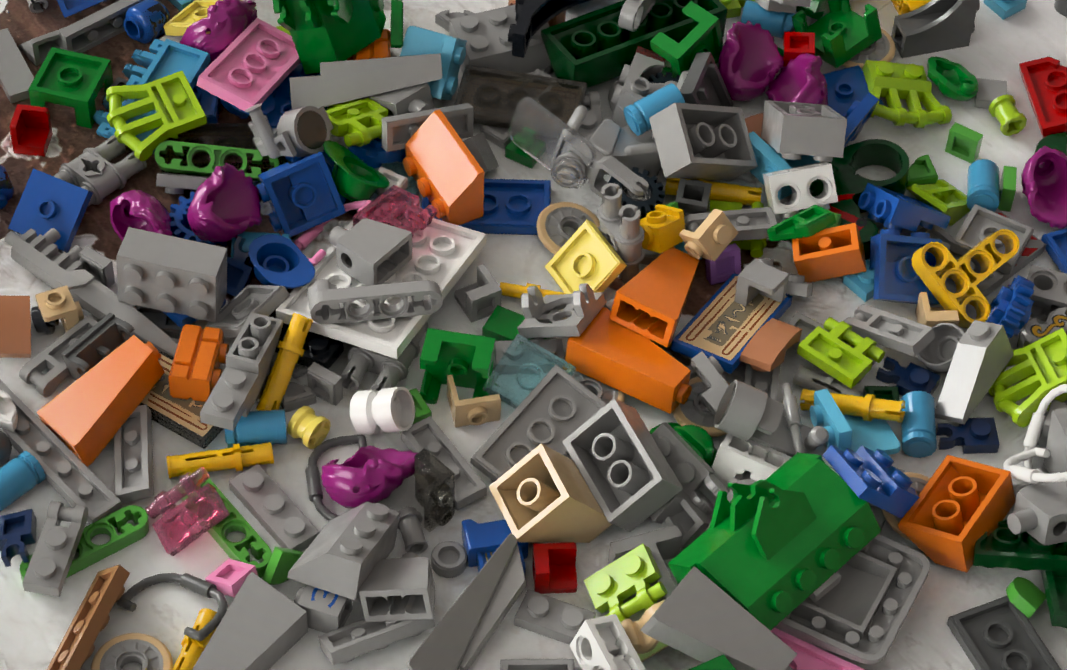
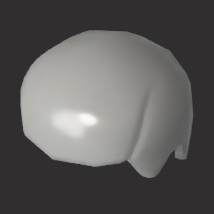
M939 323L932 327L935 339L919 352L917 356L932 371L948 373L957 344L965 331L954 323Z

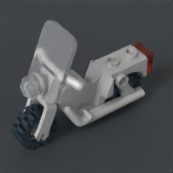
M638 46L631 66L624 64L619 82L624 83V85L617 84L611 102L616 104L612 116L614 121L605 119L590 137L589 141L577 132L588 112L585 106H577L566 124L530 97L523 98L517 104L509 128L510 139L516 146L551 171L553 180L562 187L578 189L588 179L591 190L601 197V188L605 184H618L622 188L621 204L623 206L627 204L637 206V210L640 209V219L646 217L647 213L655 211V205L663 204L665 200L662 182L656 184L658 180L656 176L660 171L661 161L652 129L637 136L627 124L623 110L624 107L633 104L670 83L680 90L688 71H683L680 76L677 74L676 78L672 77L671 72H667L664 77L662 69L666 60L655 52ZM604 175H611L609 182L604 180Z

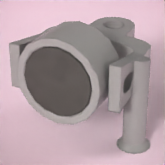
M262 103L245 110L252 119V122L248 123L254 135L252 140L262 157L268 155L272 159L280 156L304 157L323 152V144L325 141L330 140V131L334 128L324 106L319 108L306 106L289 110L280 117L277 128H271L267 116L261 110Z

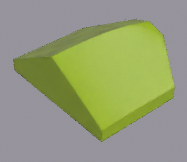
M943 179L937 180L935 184H913L906 187L916 199L950 216L949 226L954 225L970 212V209L967 207V195Z

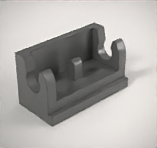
M109 313L70 345L61 355L72 379H79L132 337L130 333L135 330L134 327L128 322L115 317L114 314Z

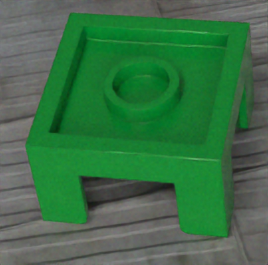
M828 0L830 12L810 26H808L805 11L800 10L792 16L795 32L815 33V56H820L823 61L837 69L882 38L877 9L870 4L865 5L866 12L864 17L851 10L849 0Z
M692 1L682 9V12L697 22L698 25L683 40L678 43L664 33L659 32L650 41L652 51L671 64V68L665 66L662 69L664 77L667 72H671L672 77L676 78L677 74L680 76L683 71H689L696 53L711 52L715 63L719 62L720 51L723 48L719 18Z
M51 47L28 89L31 106L47 108L46 102L73 107L76 124L92 129L95 123L93 119L96 113L95 99L101 88H104L105 94L106 90L113 84L111 60Z
M428 328L420 357V369H425L420 394L427 404L437 403L441 385H447V375H453L455 386L475 389L473 398L491 395L494 384L496 338Z

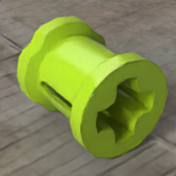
M1008 94L997 97L989 105L990 114L998 119L1001 124L1000 130L1006 136L1019 133L1024 129L1027 122L1024 114L1019 113L1015 107L1016 101L1013 96Z

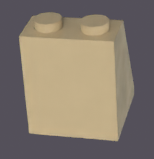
M542 443L489 486L512 534L516 536L518 542L590 543L612 525L605 517L574 461Z

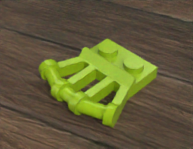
M866 60L863 66V73L869 93L878 99L885 97L888 107L881 105L878 101L871 115L872 118L875 115L892 121L895 126L913 124L915 128H924L925 125L933 123L940 125L950 123L952 119L951 110L946 105L942 106L931 93L932 83L927 80L923 66ZM900 99L906 100L909 111L902 108ZM920 102L923 104V106L927 109L928 112H926V110H922Z
M183 71L146 84L112 86L106 90V100L109 102V113L106 119L109 125L115 128L114 135L117 141L133 150L134 156L140 161L147 160L152 155L153 150L168 138L177 139L178 134L207 124L206 115ZM126 99H141L122 106V102ZM152 110H155L156 112L155 114L138 119L128 124L126 123L128 119L139 116L141 114L150 112ZM158 128L143 141L136 137V135Z
M1063 328L1023 348L1013 350L1014 355L988 390V393L994 397L993 402L996 409L1011 416L1012 421L1019 427L1023 428L1029 425L1033 412L1037 411L1041 400L1052 389L1067 384V335ZM1016 365V366H1014V367H1012V368L1006 370V367ZM1029 396L1020 406L1016 404L1017 401Z

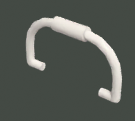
M1067 384L1052 389L1041 400L1036 413L1033 412L1023 443L1025 446L1024 451L1037 447L1046 419L1044 414L1049 404L1057 396L1067 393ZM1032 458L1023 461L1024 467L1033 469Z
M1035 447L1018 453L1003 463V469L1010 471L1011 478L1032 484L1067 481V472L1043 474L1038 470L1015 465L1036 456L1048 458L1050 456L1048 449Z

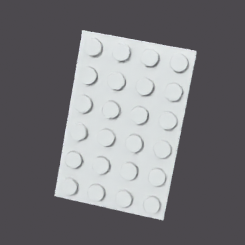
M372 200L373 206L364 216L357 214L345 228L349 230L360 220L368 218L412 232V259L383 284L430 280L440 286L442 299L447 296L486 245L485 233ZM331 245L326 250V256L317 265L313 266L315 268L313 280L303 287L294 288L290 296L276 309L277 319H282L283 323L288 325L293 313L305 316L307 319H312L307 289L316 280L328 279L331 284L336 285L337 289L365 286L339 269L336 260V246ZM425 295L424 300L429 299L430 295ZM391 296L384 301V303L387 305H395L398 304L402 300V298L398 296ZM408 296L409 302H412L411 296ZM358 299L353 301L350 306L353 308H363L368 302ZM340 303V308H344L343 303ZM432 314L335 324H319L313 320L309 331L398 359Z

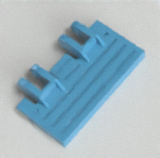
M155 38L149 47L150 52L139 49L134 51L131 58L140 66L129 63L125 65L122 72L129 79L126 85H140L183 71L193 90L199 75L207 68L211 59L208 52L169 39L162 41ZM105 97L102 104L109 111V102ZM126 99L122 102V106L141 99ZM97 110L93 117L94 121L100 125L96 133L108 139L114 135L116 130L109 125L106 119L109 112ZM152 110L150 112L141 114L139 116L128 119L126 123L128 124L138 119L155 114L156 112L155 110ZM158 128L136 135V137L143 141Z

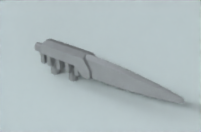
M32 228L21 237L13 231H10L5 236L4 241L12 246L11 258L53 289L67 285L73 301H79L83 309L100 320L107 314L112 313L115 317L128 322L135 329L130 333L131 336L135 335L144 344L148 341L151 342L160 353L174 359L178 344L132 305L119 302L116 293L95 279L94 275L83 269L82 263L79 262V252L83 250L80 246L75 245L68 253L63 252L61 254L58 251V246L54 244L61 237L55 228H51L44 235L40 234L39 236H37L36 231Z

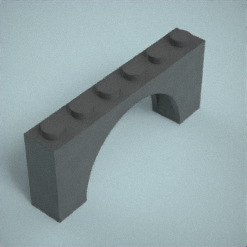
M931 0L918 9L895 16L891 37L901 58L969 46L971 34L975 30L974 21L976 12L980 8V1Z

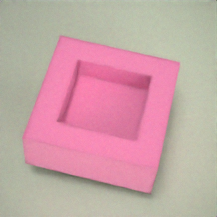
M229 558L207 576L205 580L216 585V589L222 594L235 598L247 576L251 572L258 576L255 565Z

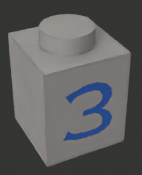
M307 584L305 588L300 587L294 599V603L307 611L308 628L323 633L344 627L353 609L352 599Z

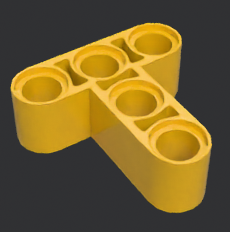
M1001 229L983 239L958 260L953 257L942 243L930 242L914 252L911 263L914 271L944 310H957L959 316L958 326L967 329L974 320L985 322L991 312L988 300L978 289L977 285L1011 259L1018 252L1020 244L1017 235L1013 231ZM996 239L1003 242L1005 246L1004 254L997 251L995 247ZM926 252L934 255L936 259L935 267L930 266L926 262ZM971 258L979 262L981 267L980 273L972 270L970 266ZM946 278H950L955 282V293L950 292L946 288ZM967 304L972 305L975 308V319H972L967 315Z

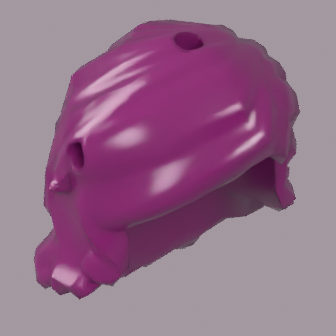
M252 0L216 1L215 5L209 6L206 18L194 22L187 28L180 43L208 52L211 59L208 64L209 66L257 18L256 3Z
M739 21L733 23V27L727 31L722 51H720L718 69L730 97L734 101H750L762 96L766 87L773 81L775 74L784 65L783 57L774 43V37L771 36L769 30L762 29L758 23L752 25L750 21H747L746 24Z
M806 53L791 59L787 66L781 68V73L776 76L769 84V89L765 91L768 100L828 105L827 83L825 76L820 71L823 64L821 57Z
M1044 146L1025 163L1021 174L1022 193L1027 196L1033 217L1040 222L1049 223L1052 228L1064 229L1067 227V156L1062 151Z
M228 163L215 167L211 176L197 188L188 208V223L199 239L209 240L214 243H224L237 238V235L243 233L248 227L261 224V197L259 196V190L253 185V179L250 176L245 177L242 169L238 171L233 165Z
M131 190L122 193L110 201L111 224L115 233L122 241L128 227L172 236L170 214L155 197L142 190Z
M374 446L360 447L343 464H336L339 459H335L322 466V485L326 488V492L330 495L331 499L345 508H355L365 502L377 503L382 499L388 498L403 483L404 479L416 474L418 467L422 464V459L419 453H413L411 450L379 449Z

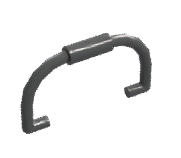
M364 435L340 436L328 439L318 445L309 457L308 467L305 469L309 499L311 502H314L316 510L328 521L339 515L328 510L322 502L323 492L317 460L323 452L331 447L357 443L359 448L367 447Z
M162 573L147 577L132 586L117 601L118 606L134 612L137 605L130 600L147 587L162 582L180 583V586L207 598H214L218 603V611L213 619L200 631L190 627H186L184 630L185 636L197 641L204 640L218 627L228 607L224 595L216 589V585L188 573L183 575Z

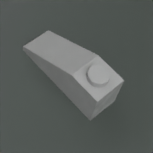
M978 320L972 322L957 344L935 408V418L965 424L1014 355L1003 325Z

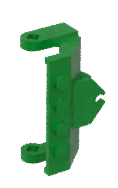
M273 0L274 13H280V18L277 20L278 24L290 31L305 74L320 73L321 62L347 60L380 38L386 22L383 0Z
M797 452L766 480H759L750 485L729 482L728 488L733 491V499L729 502L726 491L720 490L718 492L710 527L674 557L668 565L678 584L695 566L771 631L881 532V529L869 503L859 498L847 483L824 463L821 455Z

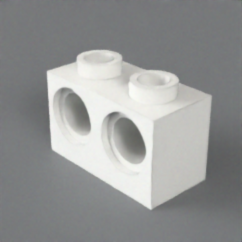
M819 162L763 174L768 207L772 208L774 215L779 214L781 219L790 218L797 214L798 210L806 209L813 205L828 210L830 209V203L838 202L831 163ZM820 179L823 182V191L818 196H812L809 190L810 185L814 180ZM784 186H790L792 197L789 201L781 203L778 199L779 190Z
M616 614L585 620L569 645L582 670H646Z

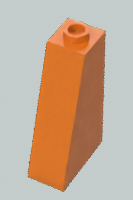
M674 247L664 251L616 291L609 319L668 348L671 345L689 296L699 259Z
M606 307L599 311L579 337H570L568 339L564 366L671 414L679 404H685L691 394L692 386L689 385L691 370L650 339L610 320L611 311Z
M133 335L36 413L41 421L88 467L165 373L158 361L161 358V354L151 342L148 341L144 344Z

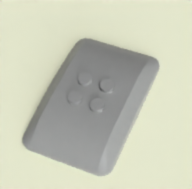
M742 479L736 483L750 485L757 481ZM732 489L727 494L729 502L733 499ZM878 534L837 571L841 575L840 583L816 603L808 597L774 628L857 662L868 665L877 664L886 657L928 577L930 569L929 560L922 553Z

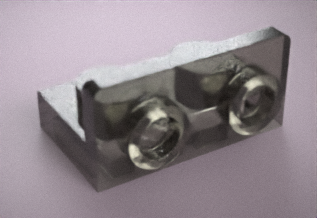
M424 448L414 456L415 497L419 504L424 507V528L431 532L439 525H446L455 513V473Z

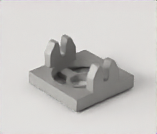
M584 283L580 284L579 291H574L573 294H555L543 297L537 286H529L527 288L528 293L521 295V307L525 319L517 328L520 338L579 337L606 304L604 292L594 293L589 284ZM552 309H563L554 314H548ZM569 317V318H567V319H564V320H561V321H557V320H559V319H561V318Z

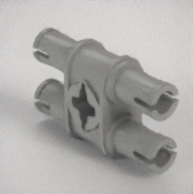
M112 135L99 146L86 148L81 155L71 162L63 163L59 168V172L54 177L93 192L88 206L91 204L99 205L105 197L115 190L123 189L127 180L145 169L147 163L146 160L140 161L134 156V151L116 164L110 163L109 161L126 151L125 145L119 143L115 135Z
M608 183L601 188L602 204L597 210V218L600 221L598 229L627 265L619 274L622 282L627 283L640 272L639 264L644 259V250L642 248L644 230L640 226V209L637 210L638 207L632 204L623 206L621 204L622 188L618 184Z
M427 321L398 359L357 346L350 348L348 352L349 362L340 375L342 376V386L347 389L351 380H353L350 390H357L365 373L369 371L378 374L370 390L376 389L380 391L383 388L396 387L398 381L407 377L411 362L419 355V342L429 327Z

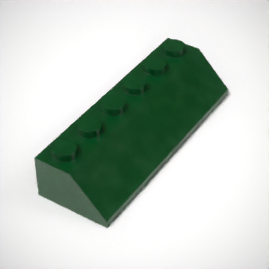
M623 0L541 30V37L555 76L568 90L579 92L619 77L624 64L631 66L636 52L659 61L664 60V58L652 51L650 41L659 32L664 33L678 43L683 40L698 25L697 22L682 12V9L690 1L719 18L722 37H724L728 9L719 0H656L655 5L638 29L632 32L620 28L618 25L619 15L626 1Z

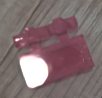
M393 185L353 216V226L360 220L368 218L412 232L413 238L416 231L424 230L432 223V219L437 215V210L432 205H428L424 209L419 207V196ZM406 218L409 221L407 223L402 222V220Z
M202 466L193 473L187 472L179 479L180 483L168 492L164 490L154 497L155 501L145 508L147 514L152 519H155L160 514L163 515L152 526L166 553L175 556L230 515L213 485L207 483L201 488V484L210 478L209 473ZM186 495L188 496L186 500H184L182 503L176 506L175 503H177Z

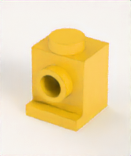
M662 204L655 205V211L647 213L646 217L640 219V226L644 230L642 248L662 253L682 243L683 240L679 233L685 229L684 210Z

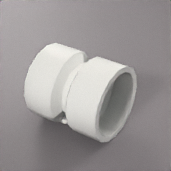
M403 386L383 388L380 391L376 389L357 391L350 403V418L353 427L361 435L383 433L384 431L386 433L408 431L412 427L415 418V405L411 393Z

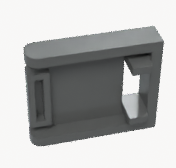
M696 53L680 89L685 103L733 107V101L712 53Z

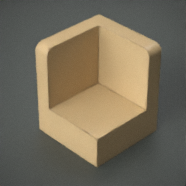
M927 292L919 293L915 310L918 323L930 327L939 323H954L958 326L959 316L957 310L930 307Z

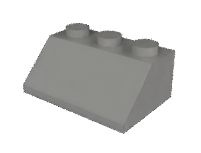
M365 502L329 520L288 571L287 578L356 600L359 596L360 587L377 562L386 559L394 549L400 512L389 509L380 503Z

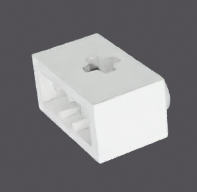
M727 434L719 446L712 469L715 471L713 474L730 490L728 488L729 482L736 483L742 479L766 480L792 457L751 439L745 441Z

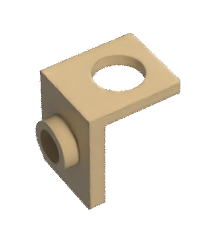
M447 375V399L455 428L481 425L486 422L500 420V394L459 400L453 375Z

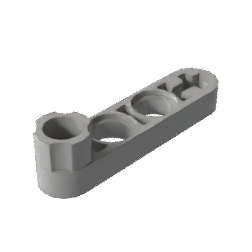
M328 279L316 280L307 289L311 318L319 324L428 315L438 311L443 304L440 286L430 280L337 289L336 285L331 284ZM430 295L427 300H424V296ZM391 296H398L402 298V300L395 305H387L384 303V301ZM408 296H411L412 302L408 301ZM358 299L368 302L363 308H353L350 306L353 301ZM340 303H343L344 308H340Z

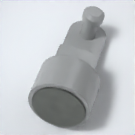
M734 380L726 389L719 403L714 421L715 428L745 441L751 439L791 457L796 454L792 432L788 429L786 417L782 416L784 411L782 403L769 398L768 394L762 390ZM802 424L800 432L804 453L822 456L826 452V442L829 439L828 431L822 426H815L812 429Z

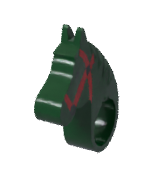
M869 139L851 144L844 148L843 158L833 157V161L828 162L832 164L838 202L830 203V209L828 210L841 214L840 226L856 223L864 245L865 260L870 259L871 237L878 234V229L872 221L860 217L861 213L867 212L858 206L860 195L865 190L868 182L904 195L908 182L909 158L906 152L899 145L883 139ZM879 165L891 169L897 175L887 180L875 181L866 179L859 174L855 175V173L862 167ZM820 179L814 180L810 185L809 190L812 196H818L823 191L824 186Z

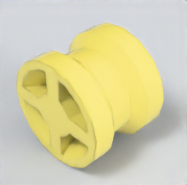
M303 406L291 417L287 433L294 439L301 438L306 447L314 449L326 438L331 423L324 416H316L315 411L309 406Z

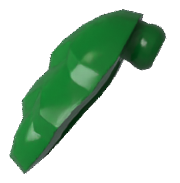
M937 56L928 58L927 77L938 86L944 96L956 101H969L976 96L978 92L977 79L966 68L945 58Z

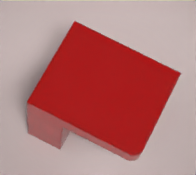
M784 32L783 67L787 66L791 59H795L800 54L808 53L815 56V33Z
M17 104L10 123L14 153L45 157L53 135L48 108Z
M576 543L533 544L532 571L535 592L550 594L575 593L577 591Z

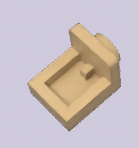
M714 208L695 232L683 229L679 236L685 242V250L696 259L701 257L715 261L737 236L738 231L722 210Z
M67 285L35 295L44 322L60 319L65 332H67L84 319L79 301H73Z

